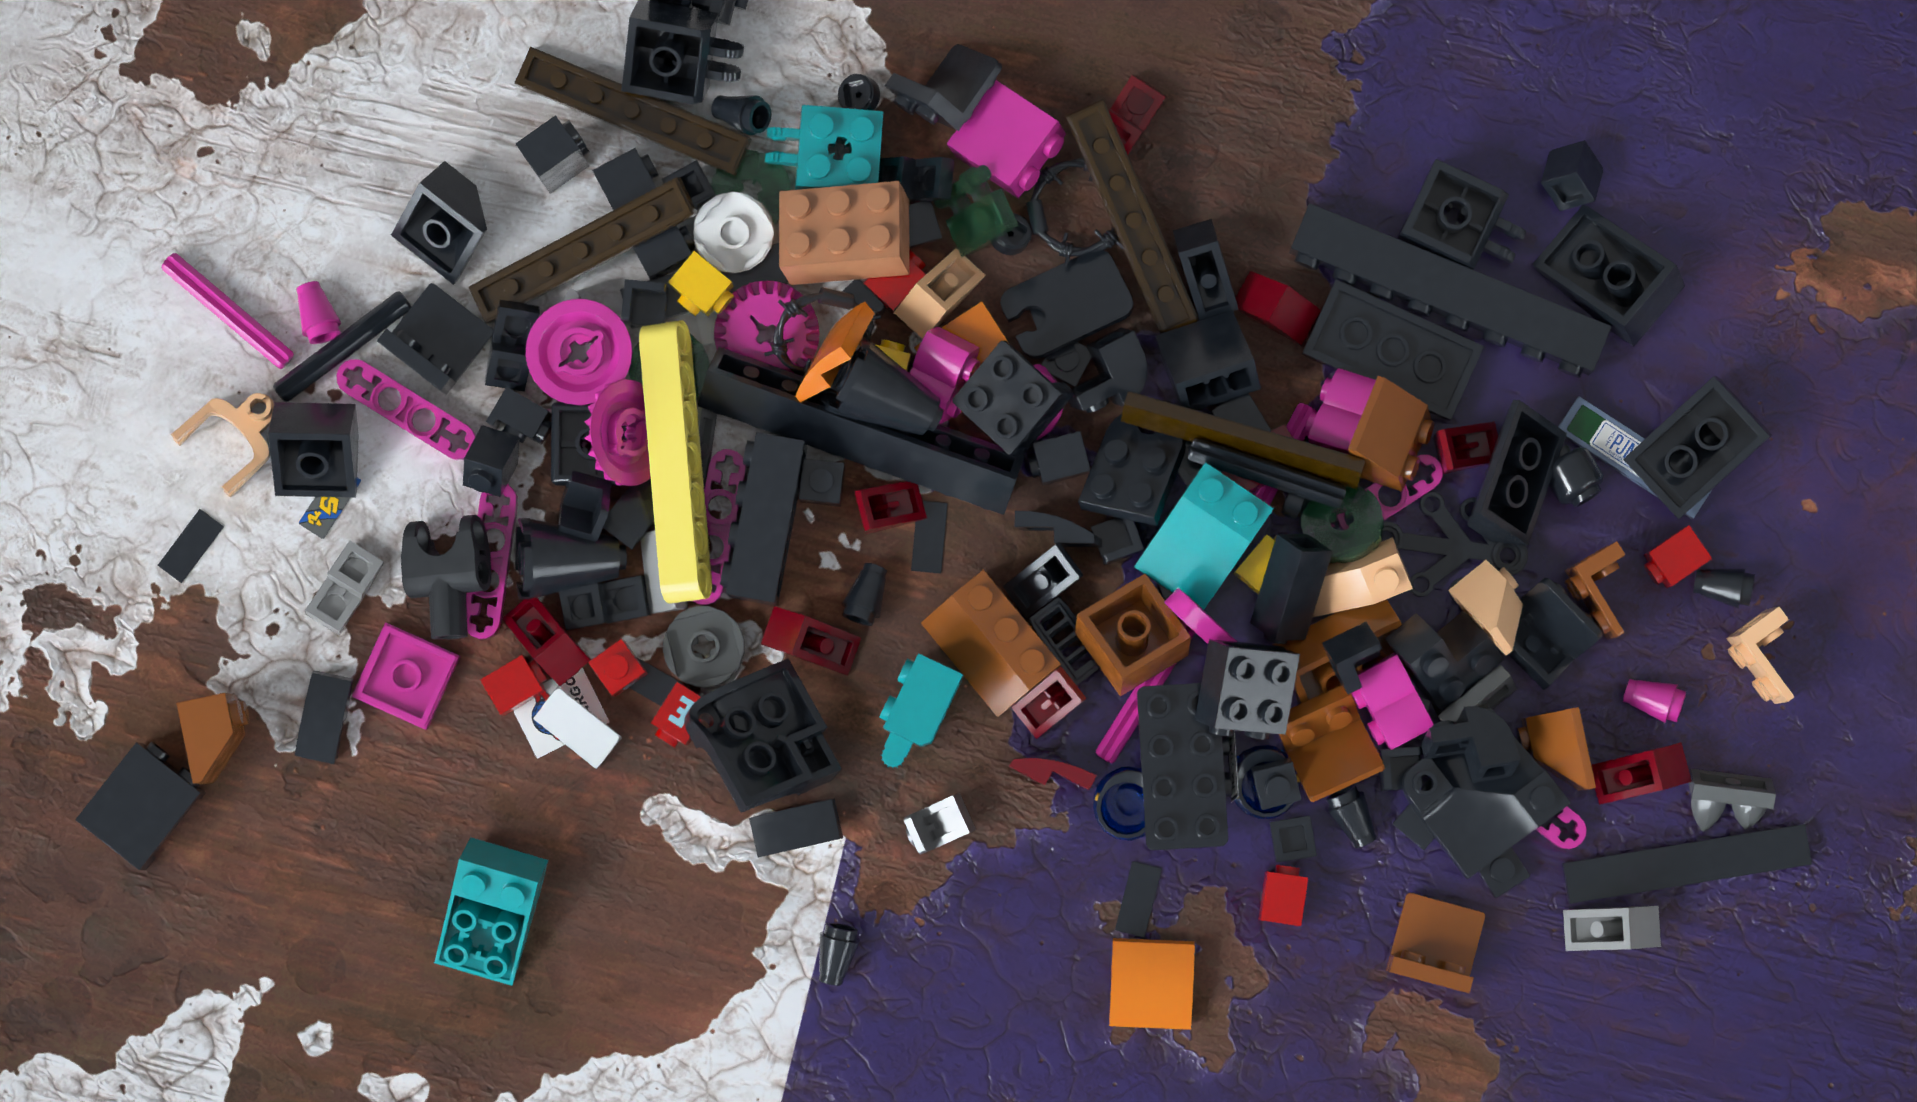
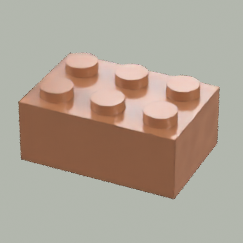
M891 181L779 191V267L789 284L797 285L910 275L909 199L900 182Z

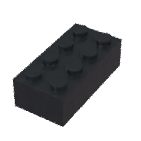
M756 432L755 441L747 440L743 465H745V468H749L747 482L739 481L735 505H738L737 507L742 508L739 522L732 521L728 538V545L734 548L732 562L724 561L720 585L727 588L726 594L730 598L778 607L799 497L803 458L806 459L808 449L805 441Z

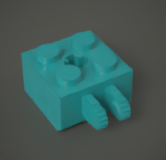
M802 105L800 129L767 128V137L775 141H799L798 154L772 151L765 154V162L775 165L796 166L795 190L878 183L883 111ZM835 143H841L844 145V148H848L850 153L844 154L842 160L834 159L835 153L829 154L828 148H833Z
M919 653L915 661L907 658L897 679L898 682L903 684L897 698L891 695L888 697L880 714V718L886 721L883 729L890 732L884 745L885 749L882 750L883 753L881 755V760L884 761V764L888 765L887 767L898 768L899 765L902 766V762H905L904 758H907L913 743L923 747L933 742L963 679V674Z

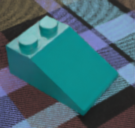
M1205 462L1134 568L1146 574L1171 593L1179 587L1204 610L1274 508Z

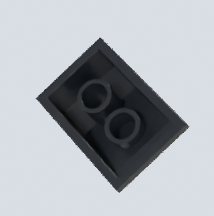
M1585 204L1580 207L1532 264L1539 273L1595 320L1612 326L1610 331L1633 347L1685 287L1676 264Z
M1713 376L1623 460L1668 509L1680 519L1764 444L1772 434L1718 376Z

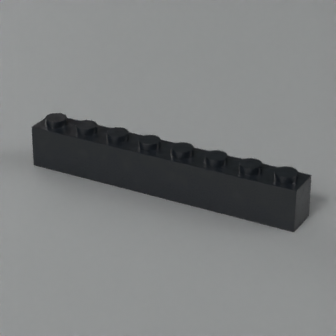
M1310 203L1289 251L1290 254L1296 256L1294 262L1303 267L1317 270L1318 266L1334 271L1332 277L1351 286H1354L1356 281L1371 287L1370 293L1379 298L1392 301L1395 296L1409 302L1407 308L1418 314L1429 317L1431 312L1446 317L1445 324L1464 332H1467L1469 327L1484 333L1482 338L1489 343L1505 347L1508 342L1522 348L1520 352L1522 356L1543 363L1544 358L1559 363V371L1580 378L1582 373L1590 375L1594 371L1612 327Z
M718 347L707 370L698 407L786 438L805 441L806 445L831 455L862 464L870 469L879 470L904 479L907 482L938 491L946 496L980 506L983 509L1002 515L1005 514L1025 458L1024 454L1009 455L998 445L939 424L934 431L927 429L923 435L833 414L825 410L826 400L829 399L834 402L838 393L832 390L831 387L799 402L795 396L804 376Z

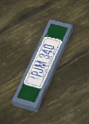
M1578 396L1558 426L1567 433L1566 438L1577 446L1586 448L1591 455L1655 495L1623 460L1644 438ZM1711 491L1684 515L1694 519Z

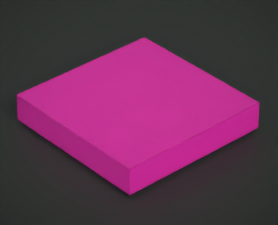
M385 622L352 697L427 730L461 656Z

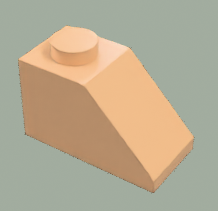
M955 248L916 283L894 313L923 339L928 330L939 326L946 320L986 275Z
M1485 560L1448 591L1461 611H1465L1490 636L1493 643L1505 655H1508L1513 651L1523 603L1514 591L1519 585L1504 567L1498 571Z

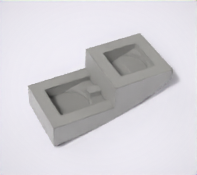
M349 540L328 571L327 579L305 609V615L340 635L373 584L384 561Z

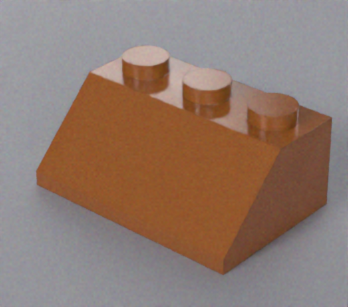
M984 569L921 622L922 626L997 717L1061 666L1060 662Z
M1387 599L1373 605L1336 612L1310 625L1305 640H1288L1286 644H1272L1300 654L1293 691L1299 704L1341 686L1332 669L1322 642L1367 622L1378 638L1382 648L1379 650V657L1355 668L1356 672L1394 653L1385 638L1402 624Z

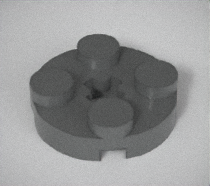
M696 606L681 612L669 625L663 639V654L670 671L683 682L701 688L714 687L729 680L740 668L745 653L744 636L737 622L726 612L710 606ZM701 635H705L708 641H715L716 648L710 650V657L703 659L701 653H694L692 650V646L698 644V637Z

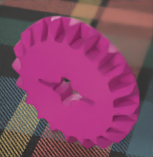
M768 280L752 282L732 293L734 295L733 299L720 314H717L715 320L714 341L716 349L722 347L793 372L782 364L776 355L764 356L765 352L772 351L771 344L767 340L762 343L757 341L756 337L760 332L757 328L758 325L751 318V315L766 327L771 324L777 326L785 310L778 301L782 300L786 303L790 302L791 299L796 300L804 295L787 284ZM811 304L802 308L808 314L807 317L801 313L796 315L795 318L791 317L784 325L783 339L794 338L795 340L794 342L787 343V355L793 364L800 367L806 365L808 358L813 360L819 344V323Z
M571 299L557 303L539 316L529 332L526 343V361L529 372L542 391L562 403L581 406L595 403V393L604 390L605 384L616 382V380H624L631 368L633 350L629 332L620 317L610 308L599 302L587 299ZM598 338L590 345V349L587 350L586 354L589 359L586 362L582 363L579 359H576L560 367L569 360V356L573 353L570 348L573 343L577 342L580 346H583Z
M629 379L616 380V382L605 384L604 390L595 393L596 402L588 406L591 417L584 421L590 428V434L584 439L591 442L592 448L588 455L596 458L595 469L604 471V478L606 480L615 481L616 485L635 486L651 478L643 384ZM621 426H627V430L625 431V433ZM623 434H625L627 440H622Z

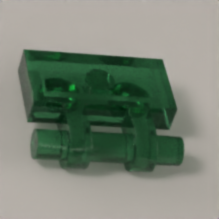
M981 165L978 168L970 167L960 174L958 181H952L951 200H933L936 207L944 209L949 206L953 211L954 215L947 219L946 223L961 257L977 252L1018 226L1002 188L991 191L987 182L991 178V171L985 165ZM967 193L971 194L974 203L971 204Z

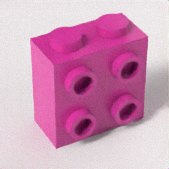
M996 80L994 85L986 91L974 108L970 119L962 125L959 131L956 130L947 142V145L955 157L1019 199L1024 191L1030 190L1036 184L1040 176L1039 170L1048 158H1053L1059 153L1064 144L1066 133L1056 119Z

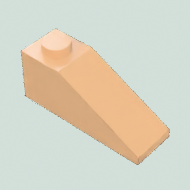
M1393 537L1329 563L1313 617L1373 605L1413 589Z

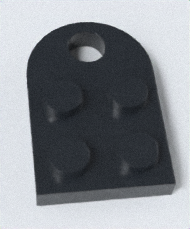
M1120 414L1106 430L1078 503L1081 510L1157 526L1184 458L1186 440L1159 432L1144 434L1141 432L1142 427L1121 422L1122 414Z

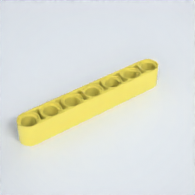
M683 320L642 326L639 333V346L661 593L668 604L707 599L712 592V575L691 336L688 326Z

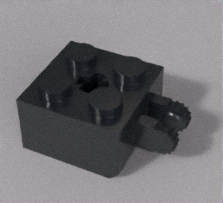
M638 0L629 17L621 91L688 104L702 103L710 87L711 79L735 82L739 81L741 77V69L739 67L713 61V56L738 59L743 56L744 46L739 42L716 38L718 13L651 0Z
M1436 159L1424 180L1398 239L1473 270L1482 252L1512 263L1516 256L1511 249L1488 240L1493 229L1504 233L1512 239L1518 240L1524 239L1526 231L1499 217L1509 196L1508 193ZM1452 207L1459 210L1458 217L1463 220V223L1459 224L1456 222L1453 225L1447 222L1444 209L1449 212Z

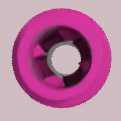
M311 281L298 286L296 291L298 294L302 335L308 337L310 344H322L333 340L340 334L339 326L341 321L321 288L318 281Z
M1629 679L1623 702L1664 723L1667 720L1677 722L1686 691L1677 689L1678 684Z

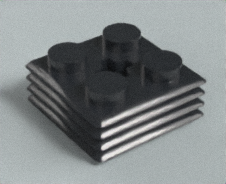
M562 402L552 404L551 482L557 486L567 485L572 470L605 479L604 471L595 469L596 458L588 455L589 450L582 447L583 441H588L584 438L590 434V428L584 421L591 417L588 406L593 403L582 406ZM621 426L625 433V431L627 430V426ZM623 434L622 440H627L625 434ZM612 481L611 486H625L616 485L615 481Z

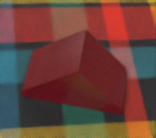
M1253 271L1249 272L1235 297L1239 308L1237 311L1300 346L1321 311L1290 286Z
M1495 421L1442 429L1433 435L1443 474L1489 464L1498 439Z
M905 481L855 491L866 535L927 519L918 484Z
M1059 667L1011 708L1037 739L1087 698L1065 670Z

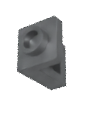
M960 793L904 817L907 837L920 855L976 830Z

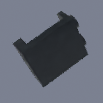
M152 741L148 746L138 742L134 744L75 819L138 870H147L155 860L154 854L194 803L198 799H202L206 794L199 787L200 784H193L189 769L183 766L178 771L167 762L170 755Z

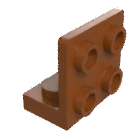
M1618 541L1604 546L1565 570L1569 577L1564 581L1567 589L1576 601L1581 599L1584 601L1590 611L1589 614L1595 619L1607 640L1619 637L1624 634V630L1594 582L1620 568L1617 560L1624 557L1625 553Z
M1342 685L1290 708L1286 735H1278L1288 758L1290 757L1293 761L1295 772L1311 802L1331 795L1385 769L1384 763L1359 716L1352 694H1347Z
M1407 893L1386 971L1470 994L1474 979L1470 977L1483 928L1485 914L1473 909Z

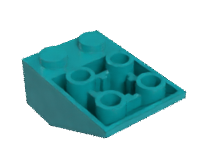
M470 837L458 861L434 963L512 986L538 903L548 860Z

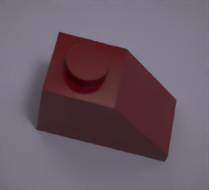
M538 597L524 599L502 618L532 658L560 687L591 660Z
M774 606L761 645L848 676L861 637L805 615Z
M1682 742L1591 765L1599 805L1692 782Z

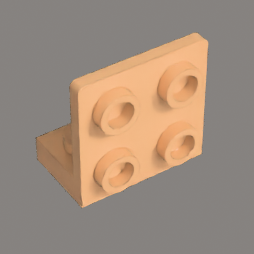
M1779 606L1764 610L1726 638L1732 645L1727 649L1730 656L1740 668L1748 667L1756 678L1752 681V685L1764 701L1767 702L1771 699L1774 704L1786 703L1794 698L1792 692L1759 649L1761 645L1766 646L1784 633L1780 626L1789 619Z

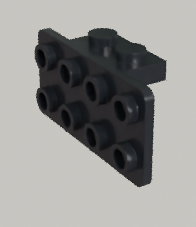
M1201 683L1143 686L1137 691L1146 845L1151 850L1224 846L1228 842L1226 797L1232 796L1231 772H1224L1223 756H1229L1230 754L1229 736L1210 733V726L1195 720Z

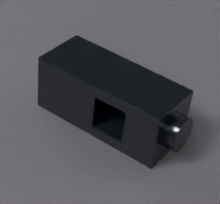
M1277 534L1250 621L1253 626L1264 633L1265 639L1273 643L1286 644L1288 640H1305L1333 552L1309 534Z

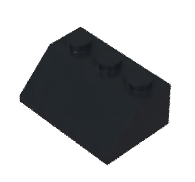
M1513 399L1506 413L1467 526L1493 542L1529 545L1553 475V466L1559 458L1567 433L1520 400Z

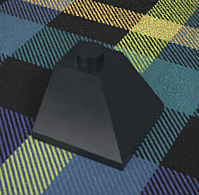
M444 161L418 184L391 233L393 238L453 285L459 280L487 231L477 186Z

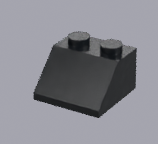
M274 402L268 437L275 496L356 498L359 439L356 404Z

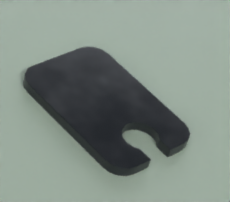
M1104 250L1078 256L1069 260L1068 267H1065L1063 263L1011 287L1004 292L1000 302L1008 323L1020 318L1022 313L1030 309H1038L1045 314V323L1040 329L1032 332L1026 331L1016 336L1024 354L1033 359L1046 357L1125 320L1131 315L1134 308L1132 296L1110 254Z

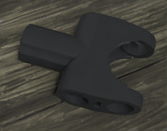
M467 515L461 518L459 532H456L452 548L442 555L436 550L434 540H431L429 528L424 521L409 522L405 527L401 551L402 584L406 595L411 599L429 597L432 639H460L468 637L466 593L486 591L490 587L492 573L489 542L484 523L477 515Z

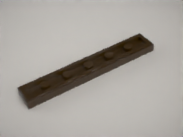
M533 47L529 48L514 83L520 88L733 176L737 175L752 140L749 136L657 98L621 91L622 84Z
M1104 100L1066 115L1067 122L1159 333L1161 334L1198 322L1199 318Z
M676 177L476 282L468 288L485 323H491L496 319L499 300L527 304L697 215L698 212L681 177Z
M1131 391L1127 393L1123 407L1121 422L1191 442L1194 438H1201L1353 489H1357L1365 463L1363 458Z

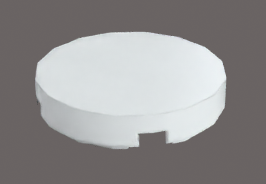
M739 192L716 195L706 202L695 217L693 231L695 247L701 257L717 270L731 273L747 271L761 263L772 248L775 233L772 216L763 203L749 194Z

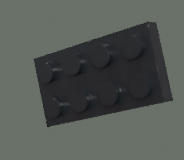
M1336 279L1302 355L1335 370L1340 368L1374 380L1378 376L1384 377L1427 404L1430 413L1450 421L1484 346Z

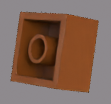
M1146 574L1141 575L1077 614L1075 634L1120 697L1184 659L1189 654L1191 636L1174 612L1164 603L1165 600Z

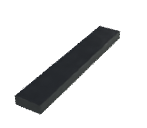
M1805 824L1567 862L1562 863L1568 903L1572 904L1812 865L1806 826Z

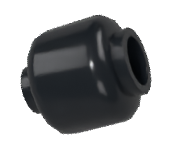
M1565 445L1561 449L1559 458L1554 463L1549 487L1561 504L1567 505L1572 503L1574 508L1588 502L1602 491L1599 485L1603 482L1604 475L1586 448L1580 447L1571 450L1568 445Z

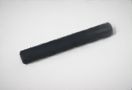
M400 291L395 292L275 382L273 385L275 392L283 401L289 402L406 314L411 308L410 302Z
M1194 438L1190 445L1188 459L1203 465L1206 462L1215 469L1334 508H1339L1343 503L1346 494V487L1344 485L1201 438Z

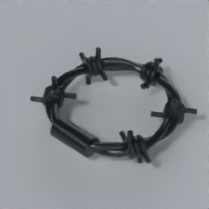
M1084 158L1059 162L1050 167L1045 166V169H1042V172L1040 171V176L1035 184L1030 202L1026 203L1033 235L1041 236L1048 246L1059 253V256L1066 257L1065 267H1068L1071 256H1082L1088 253L1100 252L1108 247L1112 248L1115 244L1123 249L1114 227L1111 230H1107L1103 235L1096 229L1094 232L1101 240L1089 247H1076L1073 243L1066 242L1069 233L1064 234L1062 242L1047 234L1049 229L1039 194L1045 185L1051 184L1054 179L1062 185L1063 182L1057 177V174L1069 167L1084 168V171L1089 172ZM1090 174V177H1089V180H1088V181H1090V182L1093 181V179H1092V177H1091V174Z
M822 287L819 293L807 294L796 300L791 299L790 302L784 303L782 300H779L778 303L785 310L774 331L773 341L771 342L772 351L765 352L764 356L776 355L782 364L791 371L805 377L811 366L812 359L808 358L806 365L803 367L791 362L787 355V343L794 342L795 340L794 338L783 339L785 323L791 317L795 318L796 315L801 313L807 317L808 314L802 308L817 300L820 304L850 310L859 305L854 301L853 294ZM880 314L873 316L863 335L864 338L871 339L872 330L874 329L873 320L880 319Z

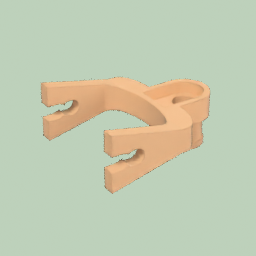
M255 393L250 395L236 409L225 400L219 398L211 399L175 430L171 436L181 446L210 416H218L225 419L243 434L253 449L254 458L222 486L224 492L231 498L270 458L269 447L261 433L270 426L274 401L265 394ZM257 403L266 405L265 411L261 414L252 413V408Z

